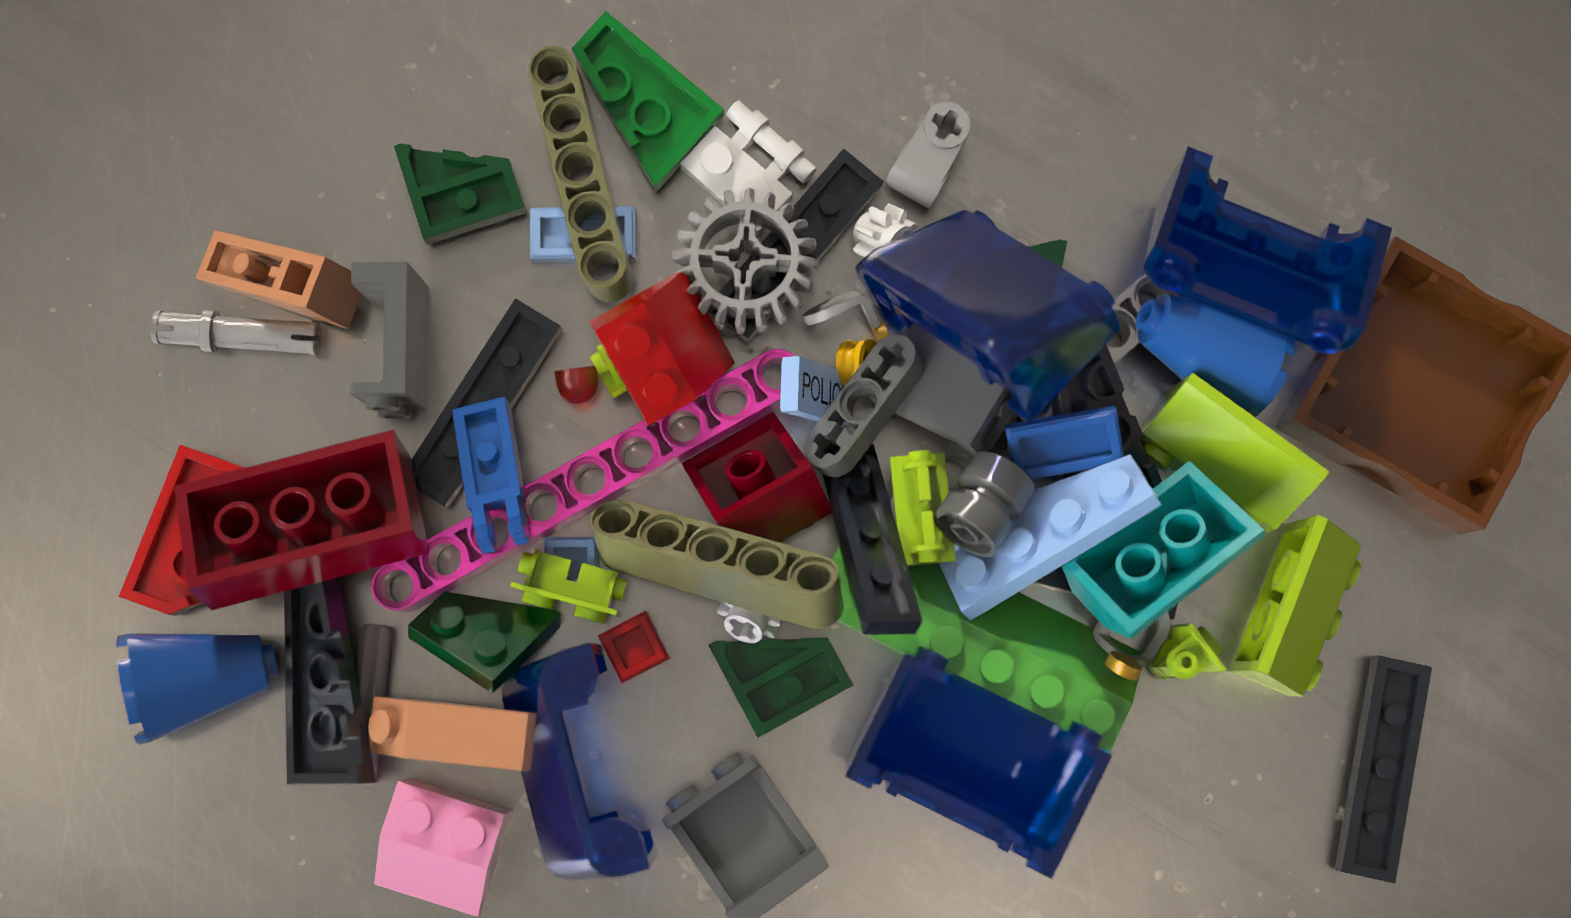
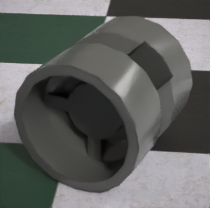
M981 451L974 454L957 481L960 491L950 490L935 512L933 519L941 533L955 545L977 556L992 557L1012 528L1010 521L1017 520L1036 490L1033 481L1027 473L1015 463L995 453Z

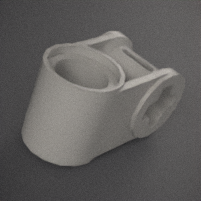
M951 101L939 102L933 105L926 112L910 142H907L884 184L930 209L953 169L952 165L968 137L971 125L970 117L966 110L959 104ZM944 123H947L953 127L951 134H948L945 140L936 136L937 129L941 128Z

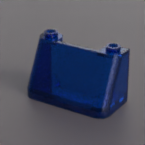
M1188 146L1161 191L1155 209L1143 267L1146 275L1161 289L1175 291L1309 345L1317 352L1333 354L1353 346L1366 330L1392 228L1366 218L1359 231L1338 233L1340 226L1329 223L1318 237L1224 199L1229 182L1219 178L1215 183L1211 178L1209 170L1213 156Z
M967 210L957 211L871 250L855 267L861 282L883 321L899 332L905 326L910 329L916 323L973 362L985 382L991 386L996 382L1002 387L1006 385L1009 388L1013 397L1008 402L1010 409L1029 422L1121 329L1112 308L1115 300L1104 286L1093 280L1089 283L1084 282L999 230L994 222L979 210H975L973 213Z
M591 642L558 651L518 668L504 682L502 687V701L505 710L537 714L531 770L521 771L544 862L553 875L564 880L623 877L650 869L658 856L651 828L639 830L630 821L621 819L618 809L596 816L591 815L564 712L589 705V699L596 692L599 675L609 671L603 646Z
M919 645L916 654L904 650L845 763V777L871 789L873 783L880 785L882 780H886L885 791L895 797L897 794H900L996 842L997 847L1007 853L1011 848V851L1027 859L1026 867L1052 879L1113 756L1107 749L1099 745L1103 735L1072 720L1069 729L1000 696L946 669L950 660L924 646Z

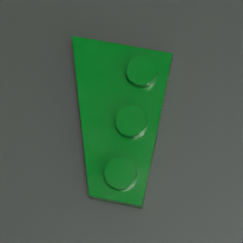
M607 11L597 19L571 48L574 58L656 192L680 167L681 161L725 116L724 109Z

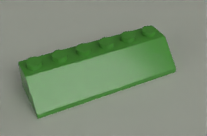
M839 544L832 558L837 564L844 605L842 616L838 619L837 623L863 635ZM939 563L908 566L923 620L917 633L867 634L864 636L1097 751L1111 752L1132 707L1139 676L1137 680H1129L1116 674L1105 665L1109 654L1095 642L1093 628L1020 592H1017L970 621L961 612ZM1109 636V640L1125 655L1142 654V652Z

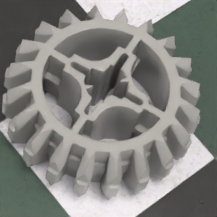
M750 187L745 190V202H735L734 193L728 189L724 191L725 206L719 208L711 198L704 200V208L708 216L705 218L699 213L691 211L687 216L688 222L696 232L687 229L678 230L677 240L688 248H679L672 252L673 262L685 266L674 273L683 272L685 275H688L692 282L686 292L692 295L698 293L700 299L703 298L698 304V310L704 315L707 312L710 314L715 309L717 313L714 325L719 330L726 326L729 317L736 318L735 328L737 334H744L746 319L754 318L758 332H765L767 330L765 315L770 313L780 325L785 323L787 316L782 304L784 303L791 309L799 311L803 306V301L794 290L803 293L812 292L814 282L803 274L816 272L818 268V261L816 259L805 256L816 250L815 239L809 237L799 238L808 230L807 221L805 219H798L788 223L794 213L793 205L787 203L776 212L773 210L776 201L775 194L772 192L767 193L762 204L755 203L754 189ZM739 224L737 236L733 241L724 245H713L712 250L705 249L708 242L718 232L729 226ZM756 225L767 228L779 237L789 255L778 254L777 249L764 247L760 244L755 236ZM749 239V253H752L753 262L750 263L749 270H746V282L742 284L738 261L741 258V252H744L745 240ZM701 267L714 268V273L724 274L731 278L735 286L734 299L717 292L706 281ZM777 272L787 273L782 283L766 296L751 300L753 286L758 280L764 277H776Z

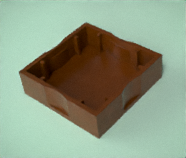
M1395 236L1373 252L1275 428L1458 534L1484 530L1521 464L1524 448L1531 432L1545 413L1551 409L1571 372V335L1518 305H1513L1488 295L1470 282L1462 273Z

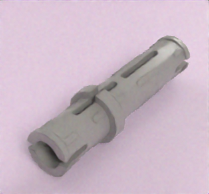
M156 310L151 320V325L174 327V331L151 330V338L156 345H196L206 352H216L218 347L305 353L314 356L318 354L320 348V341L300 340L298 338V335L321 336V328L318 321L303 322L220 316L219 312L215 310H204L201 315Z

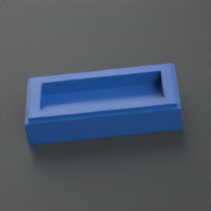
M1114 405L1004 425L1010 461L1027 473L1030 479L1092 469L1124 457L1117 409Z

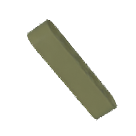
M556 45L546 46L539 49L532 56L529 63V76L578 271L594 297L604 302H616L624 298L631 291L634 282L633 271L585 85L572 54L563 47ZM556 72L568 73L566 78L558 84L550 85L546 83L547 79ZM568 119L580 120L575 130L568 133L558 132L559 126ZM584 166L593 168L591 175L587 179L579 182L569 180L575 169ZM597 214L606 216L604 224L599 229L594 231L582 230L583 222L588 217ZM614 263L619 266L613 278L607 281L594 279L595 272L601 265Z
M624 499L607 500L599 504L591 513L590 526L600 559L606 567L612 570L808 628L820 629L829 627L842 616L844 605L837 564L825 555Z

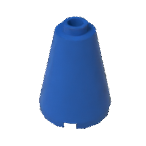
M1162 294L1155 300L1150 299L1145 302L1135 320V327L1138 329V341L1180 379L1183 380L1194 373L1254 417L1258 416L1274 400L1286 381L1289 373L1280 369L1285 352L1294 357V336L1285 325L1274 320L1169 294Z
M129 633L119 635L116 640V648L128 646V659L117 661L129 725L142 723L143 731L134 736L136 743L139 745L157 740L270 689L269 677L279 675L273 643L262 645L260 635Z

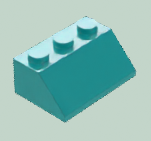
M1190 461L1153 488L1161 506L1062 565L1072 593L1105 628L1129 639H1133L1266 536L1265 530Z

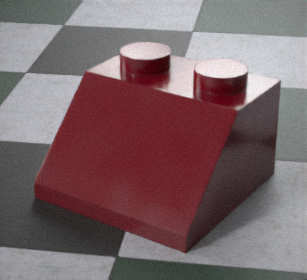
M774 412L767 414L681 463L713 521L718 526L780 543L832 513L830 503L812 466Z

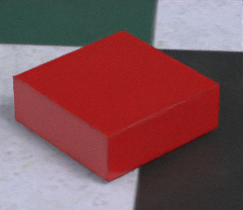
M647 611L597 635L622 684L671 659Z

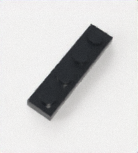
M844 148L796 202L793 216L788 222L791 223L798 219H805L807 221L808 230L799 238L809 237L815 239L816 250L805 256L812 257L817 261L824 256L880 191L884 183L881 178ZM772 231L761 243L764 247L777 249L778 254L789 255L783 242ZM752 254L739 268L741 270L742 284H745L746 270H749L750 263L753 262ZM777 272L776 277H764L758 280L753 286L751 300L771 293L782 283L787 273ZM730 279L719 293L734 299L735 286L732 279ZM714 309L711 313L716 316L717 311ZM771 313L765 315L766 321L772 316ZM729 317L726 325L736 333V318ZM755 318L746 319L745 333L737 334L747 343L758 332Z
M514 299L411 459L417 490L443 506L450 507L463 486L452 413L453 409L505 396L512 410L563 330L559 324L520 300Z
M830 443L826 447L825 452L835 456L841 447ZM871 444L850 472L840 477H829L823 474L863 635L916 634L923 620L875 446Z
M1380 655L1371 656L1334 870L1394 884L1396 882L1432 671L1430 666Z

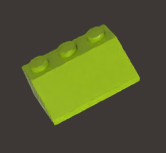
M1194 373L1166 392L1141 427L1143 436L1140 437L1149 462L1155 463L1156 467L1160 470L1166 471L1169 467L1175 472L1190 461L1265 530V533L1276 530L1324 481L1330 472Z
M1320 515L1285 524L1228 671L1286 696L1304 697L1306 690H1312L1322 672L1323 662L1318 658L1324 642L1334 637L1341 623L1342 611L1337 608L1344 590H1350L1359 576L1361 561L1356 559L1362 545L1329 519Z

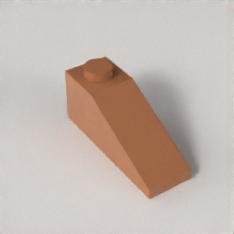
M214 230L196 275V279L313 320L346 329L350 327L362 293L351 284L352 271L327 257Z
M374 696L372 714L368 724L369 745L371 753L530 771L537 714L432 700Z

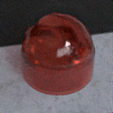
M595 366L554 371L557 390L566 401L573 404H582L589 401L595 395L599 382Z

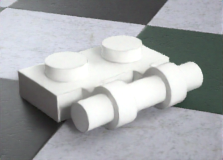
M738 100L726 113V117L739 127L736 134L730 139L714 126L681 161V170L722 206H725L724 191H727V189L732 190L735 202H745L744 193L750 187L754 189L755 203L762 204L767 193L772 192L775 194L776 201L773 210L777 212L783 205L793 199V193L780 183L783 178L790 172L805 184L813 176L817 168L803 156L805 150L793 140L786 142L768 126L770 120L759 110L752 112ZM754 142L774 158L766 170L746 153ZM756 225L755 234L759 236L765 228Z

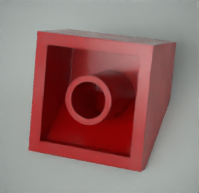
M683 272L670 275L588 321L648 426L696 400L735 364L708 312L703 315L698 310V304L701 302L698 293L692 295L686 292L692 282L688 275H685Z

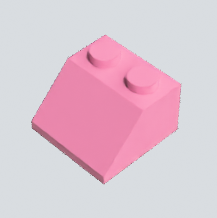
M412 777L398 781L380 834L374 884L479 917L514 809Z

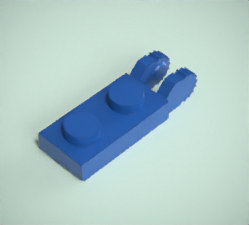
M504 396L453 409L452 413L467 509L472 513L476 539L483 554L496 551L497 536L489 511L506 507L509 520V533L515 545L529 543L528 520L523 503L526 502L509 401Z

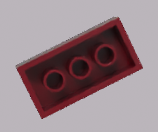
M394 429L174 486L187 589L211 610L429 554L411 457Z

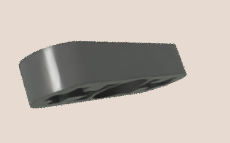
M895 334L881 339L807 436L804 446L805 455L808 461L824 475L840 477L850 472L921 378L925 369V360L922 353L909 338ZM894 357L900 360L905 358L906 360L901 367L889 366L890 361ZM876 378L889 385L885 391L875 382ZM868 394L877 396L876 406L869 415L861 418L853 416V408L859 398ZM844 421L855 430L853 434L846 428L843 429L841 427ZM830 443L841 447L835 456L825 452L826 447Z

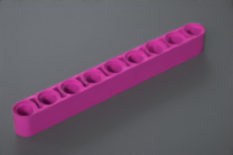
M785 349L766 351L721 376L696 400L648 426L646 421L642 420L525 485L526 502L523 503L528 520L529 543L517 546L509 533L506 543L497 547L494 552L483 554L476 539L473 517L471 515L428 539L429 554L383 565L377 569L371 582L373 598L380 606L388 610L399 612L417 610L437 599L443 592L452 591L538 543L544 537H548L588 515L599 504L622 496L780 407L781 389L769 387L764 382L763 375L768 368L782 365L783 357H793L795 355ZM737 391L741 393L747 400L744 410L736 415L722 413L717 408V401L724 392ZM683 416L692 417L700 424L697 436L687 442L678 441L670 434L673 422ZM636 442H644L653 449L650 462L641 468H632L626 465L624 461L626 449ZM598 468L604 471L605 483L602 489L592 495L581 493L577 486L580 474L586 469ZM543 494L554 495L557 500V511L554 516L546 521L534 520L531 514V505L534 499ZM506 507L489 511L492 521L505 520L508 524ZM456 546L461 554V564L454 573L443 575L438 569L437 557L444 548ZM406 572L412 579L413 589L408 598L397 602L391 596L390 583L396 575Z

